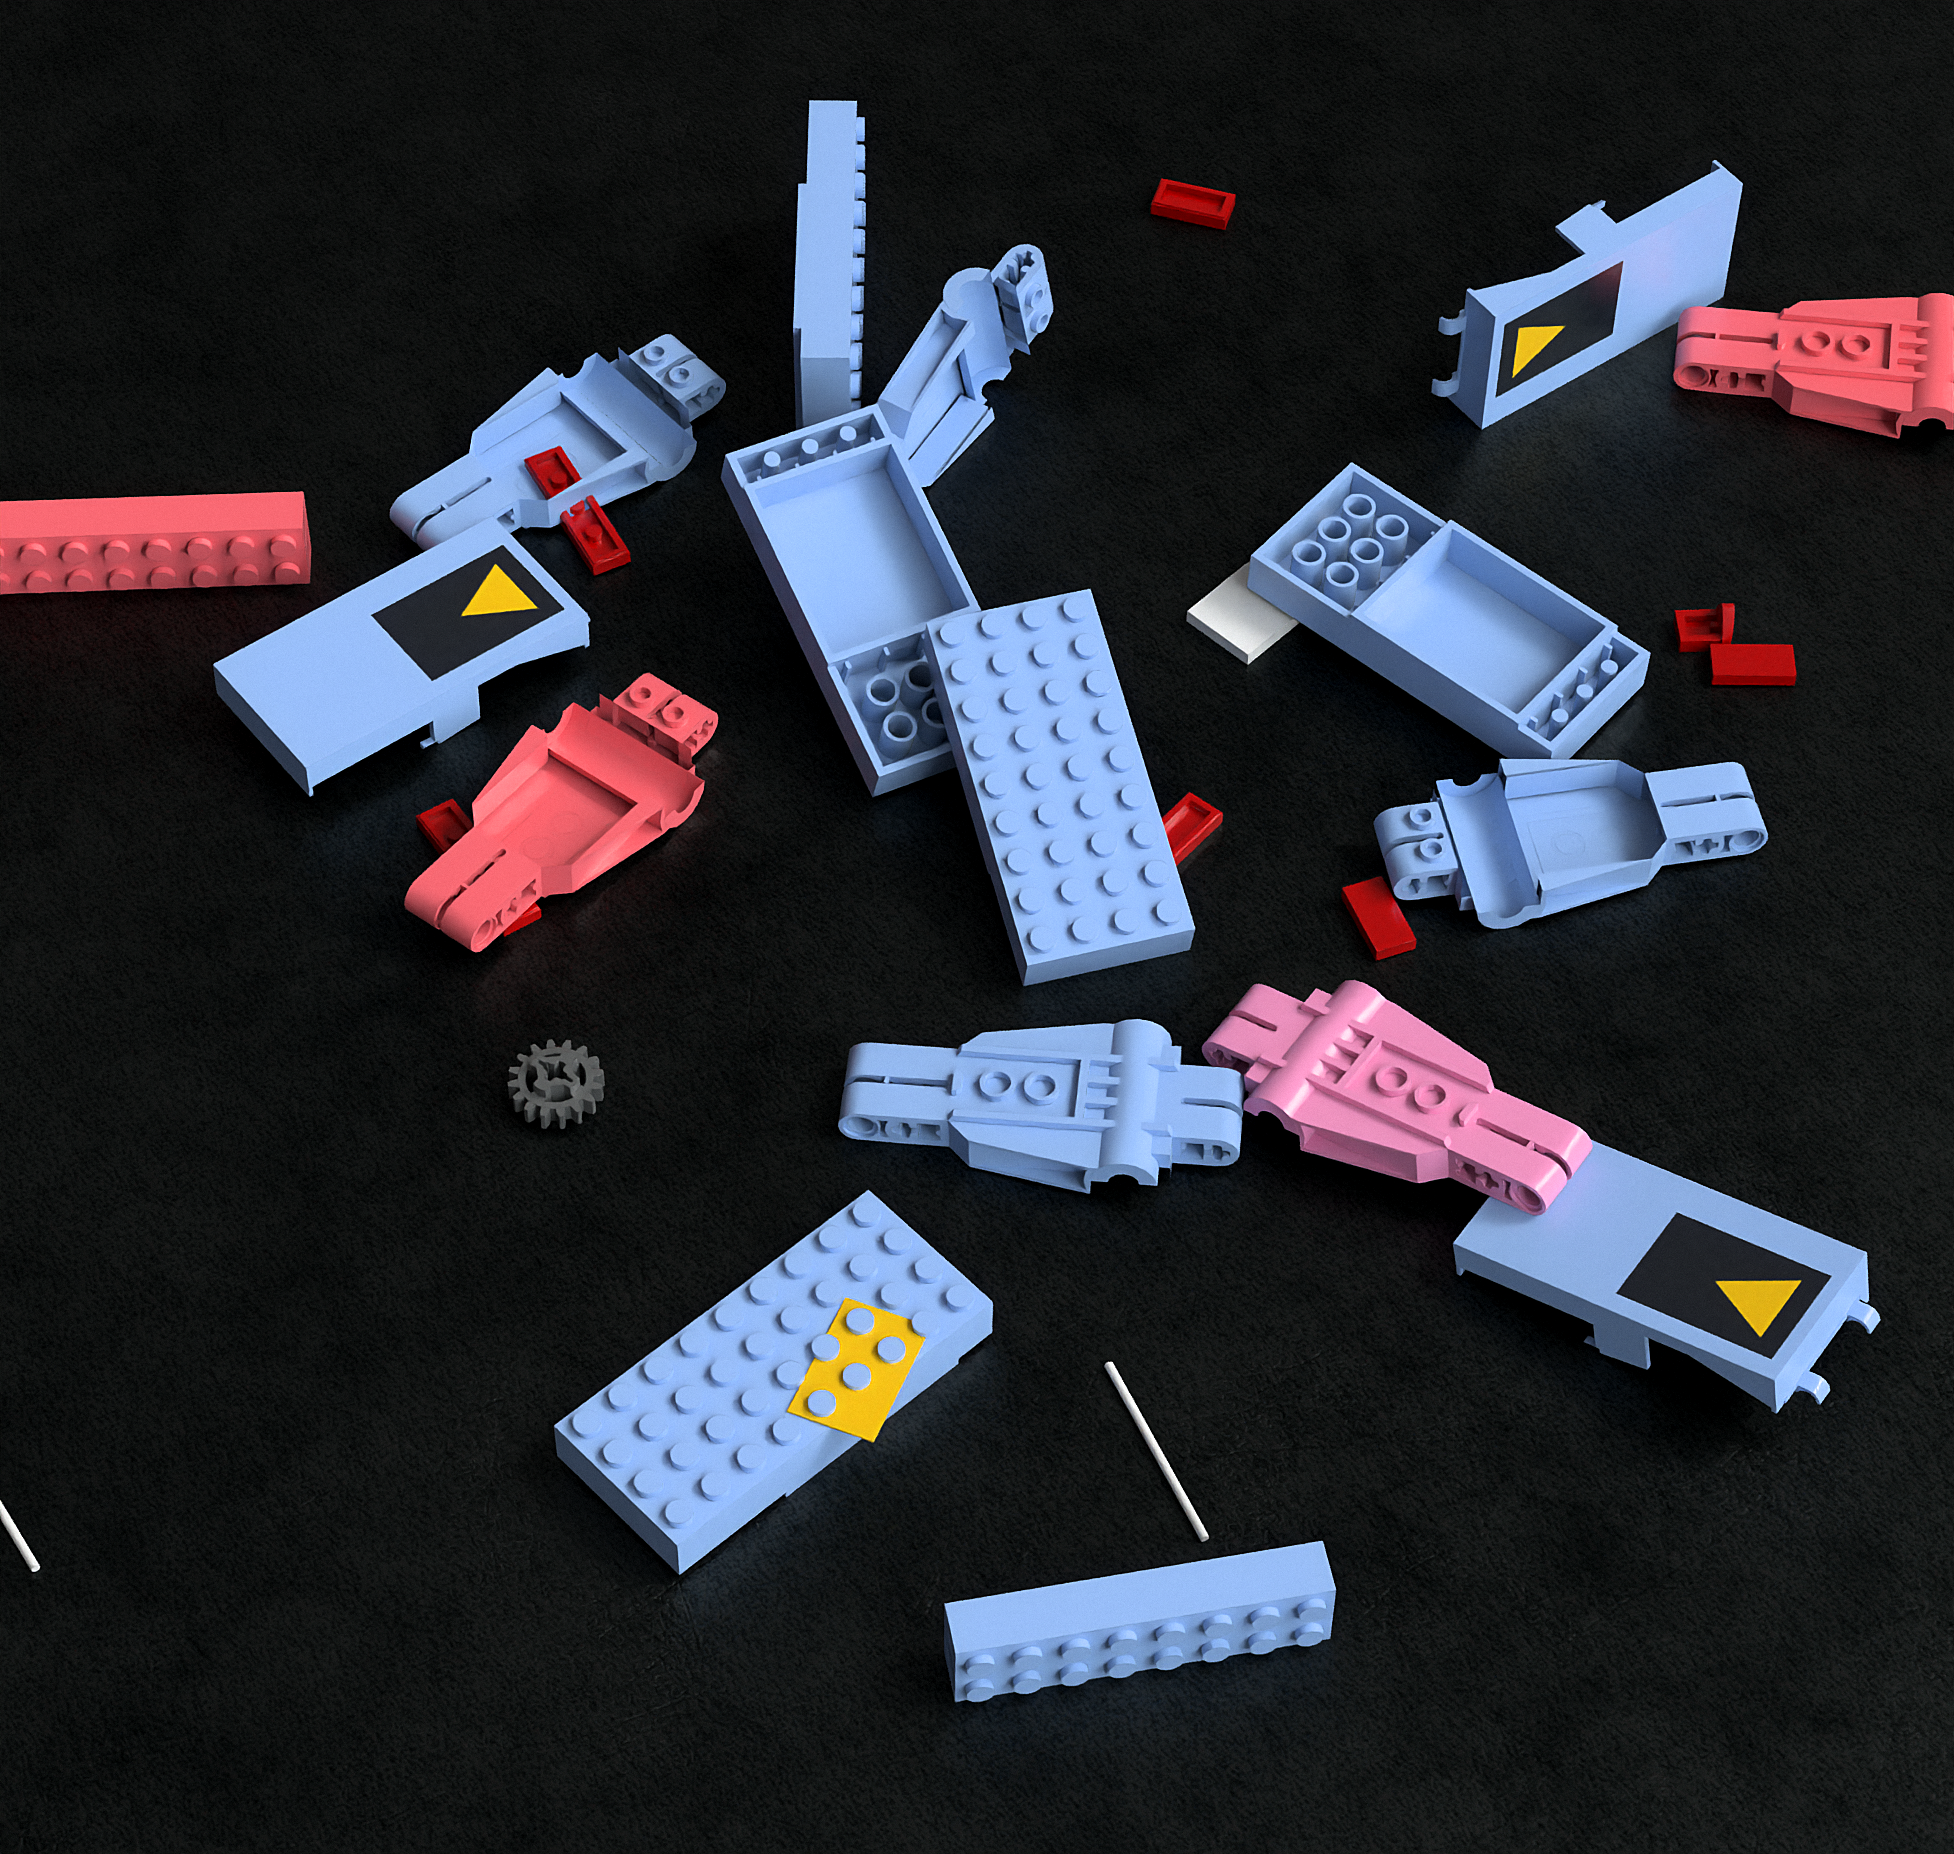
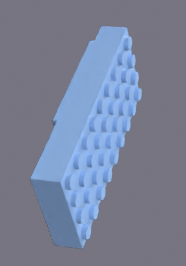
M809 100L806 184H798L793 322L796 431L861 409V401H855L854 398H859L862 393V372L854 370H859L862 367V343H855V340L863 338V314H856V311L864 309V286L856 285L857 282H864V258H857V254H865V230L858 229V226H866V203L858 201V198H865V175L858 173V170H865V146L857 145V141H864L865 117H857V101Z
M876 403L726 454L721 473L722 482L872 797L957 767L923 647L926 622L980 612L981 609L896 435H892L878 404Z
M1350 463L1251 555L1247 588L1508 759L1569 760L1644 684L1651 653L1617 632L1618 626L1456 522L1450 520L1446 523L1354 463Z
M1087 589L926 622L923 647L934 681V691L1023 986L1190 950L1195 932L1194 922L1091 590Z
M868 1190L555 1424L557 1456L680 1575L783 1494L786 1497L861 1440L859 1437L787 1412L798 1388L805 1379V1375L814 1357L820 1361H831L838 1356L840 1352L839 1341L834 1336L827 1334L845 1297L912 1320L913 1331L919 1336L926 1337L886 1419L955 1367L962 1355L992 1333L993 1302ZM853 1309L846 1318L847 1328L850 1332L857 1335L867 1334L874 1327V1316L868 1309ZM886 1337L878 1344V1356L886 1363H897L905 1356V1344L897 1337ZM853 1363L845 1368L843 1382L849 1389L862 1390L870 1384L871 1372L864 1364ZM827 1390L815 1391L808 1398V1409L817 1417H827L836 1409V1398Z

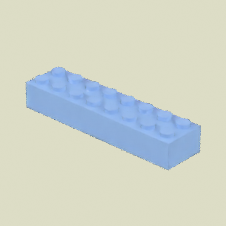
M1323 1541L945 1603L944 1654L955 1702L964 1700L981 1702L990 1699L994 1695L1005 1693L1029 1694L1039 1690L1041 1687L1059 1684L1076 1686L1094 1678L1106 1676L1123 1678L1130 1676L1136 1671L1154 1668L1171 1670L1183 1663L1201 1660L1218 1662L1231 1655L1249 1652L1265 1654L1278 1647L1296 1644L1312 1646L1320 1643L1322 1640L1330 1639L1336 1588Z

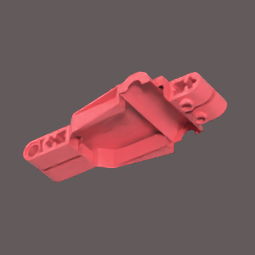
M1930 293L1919 298L1898 297L1800 301L1788 309L1784 308L1780 313L1695 306L1685 309L1679 316L1673 377L1676 384L1683 389L1772 398L1792 415L1897 439L1900 438L1902 425L1918 426L1922 420L1927 418L1939 419L1945 423L1946 429L1954 430L1953 295Z
M645 673L614 701L600 694V708L596 706L589 712L573 702L563 711L560 723L551 733H545L544 729L540 730L531 725L472 803L474 827L412 883L405 897L404 905L406 910L433 927L441 929L444 934L475 953L482 951L541 896L546 898L552 894L575 892L663 835L669 828L679 826L691 815L701 798L705 783L704 780L695 776V765L692 764V756L710 740L718 724L717 713L689 696L682 695L679 690L654 675Z

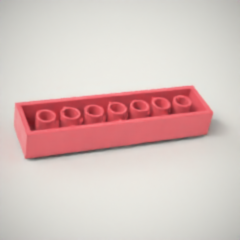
M304 492L0 502V595L310 583L311 542Z

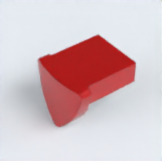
M1720 603L1715 609L1675 610L1673 623L1678 651L1704 652L1709 651L1710 644H1731L1734 628V603Z

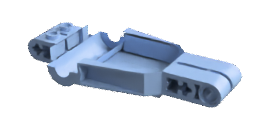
M1023 244L1013 247L1005 254L992 272L978 267L967 268L953 275L943 289L942 303L938 306L878 399L877 404L892 435H896L921 487L931 486L995 419L993 409L988 410V407L984 405L987 399L981 393L983 385L992 379L1003 380L1011 370L1009 356L1014 351V348L1030 355L1028 345L1037 333L1045 330L1053 313V302L1044 257L1040 249L1033 245Z
M671 334L658 337L629 356L618 347L619 360L616 359L611 363H608L598 353H595L584 360L582 369L572 378H565L563 374L557 376L550 368H546L473 431L470 451L467 455L400 495L390 509V519L413 542L417 543L424 552L491 516L509 533H512L521 526L525 529L529 527L551 528L561 523L560 515L565 510H567L570 517L574 516L570 513V507L581 500L584 501L585 510L590 509L586 503V497L589 495H593L598 504L602 506L647 487L656 481L671 479L684 470L691 461L697 441L693 438L692 425L689 422L718 404L725 393L726 383ZM561 446L582 479L551 499L546 500L524 466V459Z
M1500 759L1498 773L1481 775L1477 782L1468 786L1455 785L1453 779L1436 781L1439 798H1436L1433 789L1430 803L1387 809L1380 813L1373 823L1396 897L1403 900H1417L1454 894L1459 911L1475 909L1478 920L1484 926L1493 929H1506L1518 926L1532 918L1543 917L1646 886L1661 866L1752 853L1760 849L1768 839V833L1758 805L1755 802L1745 769L1741 764L1735 762L1643 773L1619 760Z
M1141 1019L1124 1020L1115 1024L1101 1023L984 1032L966 1044H962L958 1049L860 1043L854 1045L849 1051L838 1127L845 1136L852 1139L950 1147L969 1167L1090 1194L1091 1181L1108 1182L1110 1177L1117 1174L1130 1175L1138 1180L1140 1185L1157 1186L1159 1167L1170 1168L1171 1166L1172 1168V1163L1226 1166L1238 1160L1240 1154L1245 1079L1241 1073L1229 1068L1181 1065V1047L1172 1046L1170 1034L1162 1026Z

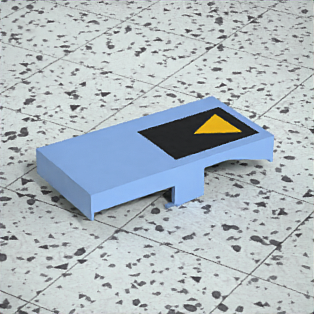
M1714 160L1712 161L1711 173L1617 224L1601 210V208L1605 207V201L1603 200L1592 206L1590 204L1560 223L1556 226L1555 231L1582 256L1549 273L1476 291L1470 288L1466 291L1465 307L1459 311L1457 318L1445 319L1440 317L1438 331L1441 333L1454 335L1462 331L1457 371L1452 373V378L1448 381L1433 379L1431 392L1440 397L1447 396L1479 428L1484 429L1678 322L1680 314L1685 309L1695 306L1706 307L1723 298L1743 183L1719 162Z
M491 516L214 663L216 690L222 700L310 797L313 795L312 787L428 723L430 737L420 742L422 749L435 742L440 744L480 718L479 685L515 665L582 645L585 648L590 646L588 627L590 618L515 538Z
M1591 1140L1593 1145L1592 1151L1571 1179L1567 1181L1565 1187L1542 1215H1532L1490 1196L1453 1243L1458 1275L1461 1276L1465 1270H1468L1593 1324L1594 1338L1588 1336L1584 1342L1599 1348L1601 1354L1648 1370L1651 1366L1648 1339L1650 1338L1691 1356L1771 1407L1772 1412L1776 1414L1794 1391H1806L1816 1399L1817 1404L1822 1403L1829 1393L1830 1387L1826 1380L1809 1370L1844 1321L1854 1320L1861 1323L1869 1334H1871L1880 1321L1877 1311L1870 1305L1865 1304L1869 1301L1867 1252Z

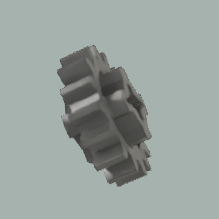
M551 1039L547 1041V1049L541 1050L535 1044L531 1045L530 1057L518 1054V1067L509 1068L510 1081L507 1082L509 1098L513 1099L515 1112L524 1111L526 1122L530 1123L538 1117L541 1118L542 1128L546 1129L551 1121H557L559 1128L565 1129L567 1119L572 1118L574 1122L580 1124L582 1123L583 1111L590 1114L596 1112L595 1101H603L604 1071L599 1068L597 1056L588 1058L586 1046L583 1045L574 1051L571 1048V1040H566L562 1047H555V1043ZM580 1075L585 1079L584 1086L580 1085ZM529 1082L533 1085L532 1093L527 1088Z

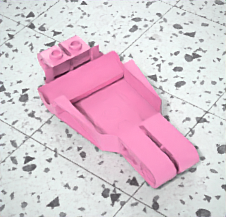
M1356 980L1344 981L1332 995L1316 988L1305 1002L1266 985L1254 984L1202 1046L1204 1057L1213 1067L1233 1069L1244 1076L1245 1090L1248 1091L1249 1097L1244 1102L1243 1110L1258 1116L1260 1111L1274 1114L1280 1119L1284 1129L1299 1135L1300 1150L1415 1183L1450 1177L1532 1215H1542L1546 1212L1565 1187L1567 1181L1571 1179L1592 1151L1591 1139L1580 1127L1495 1089L1487 1064L1395 1003L1386 1000L1376 989Z

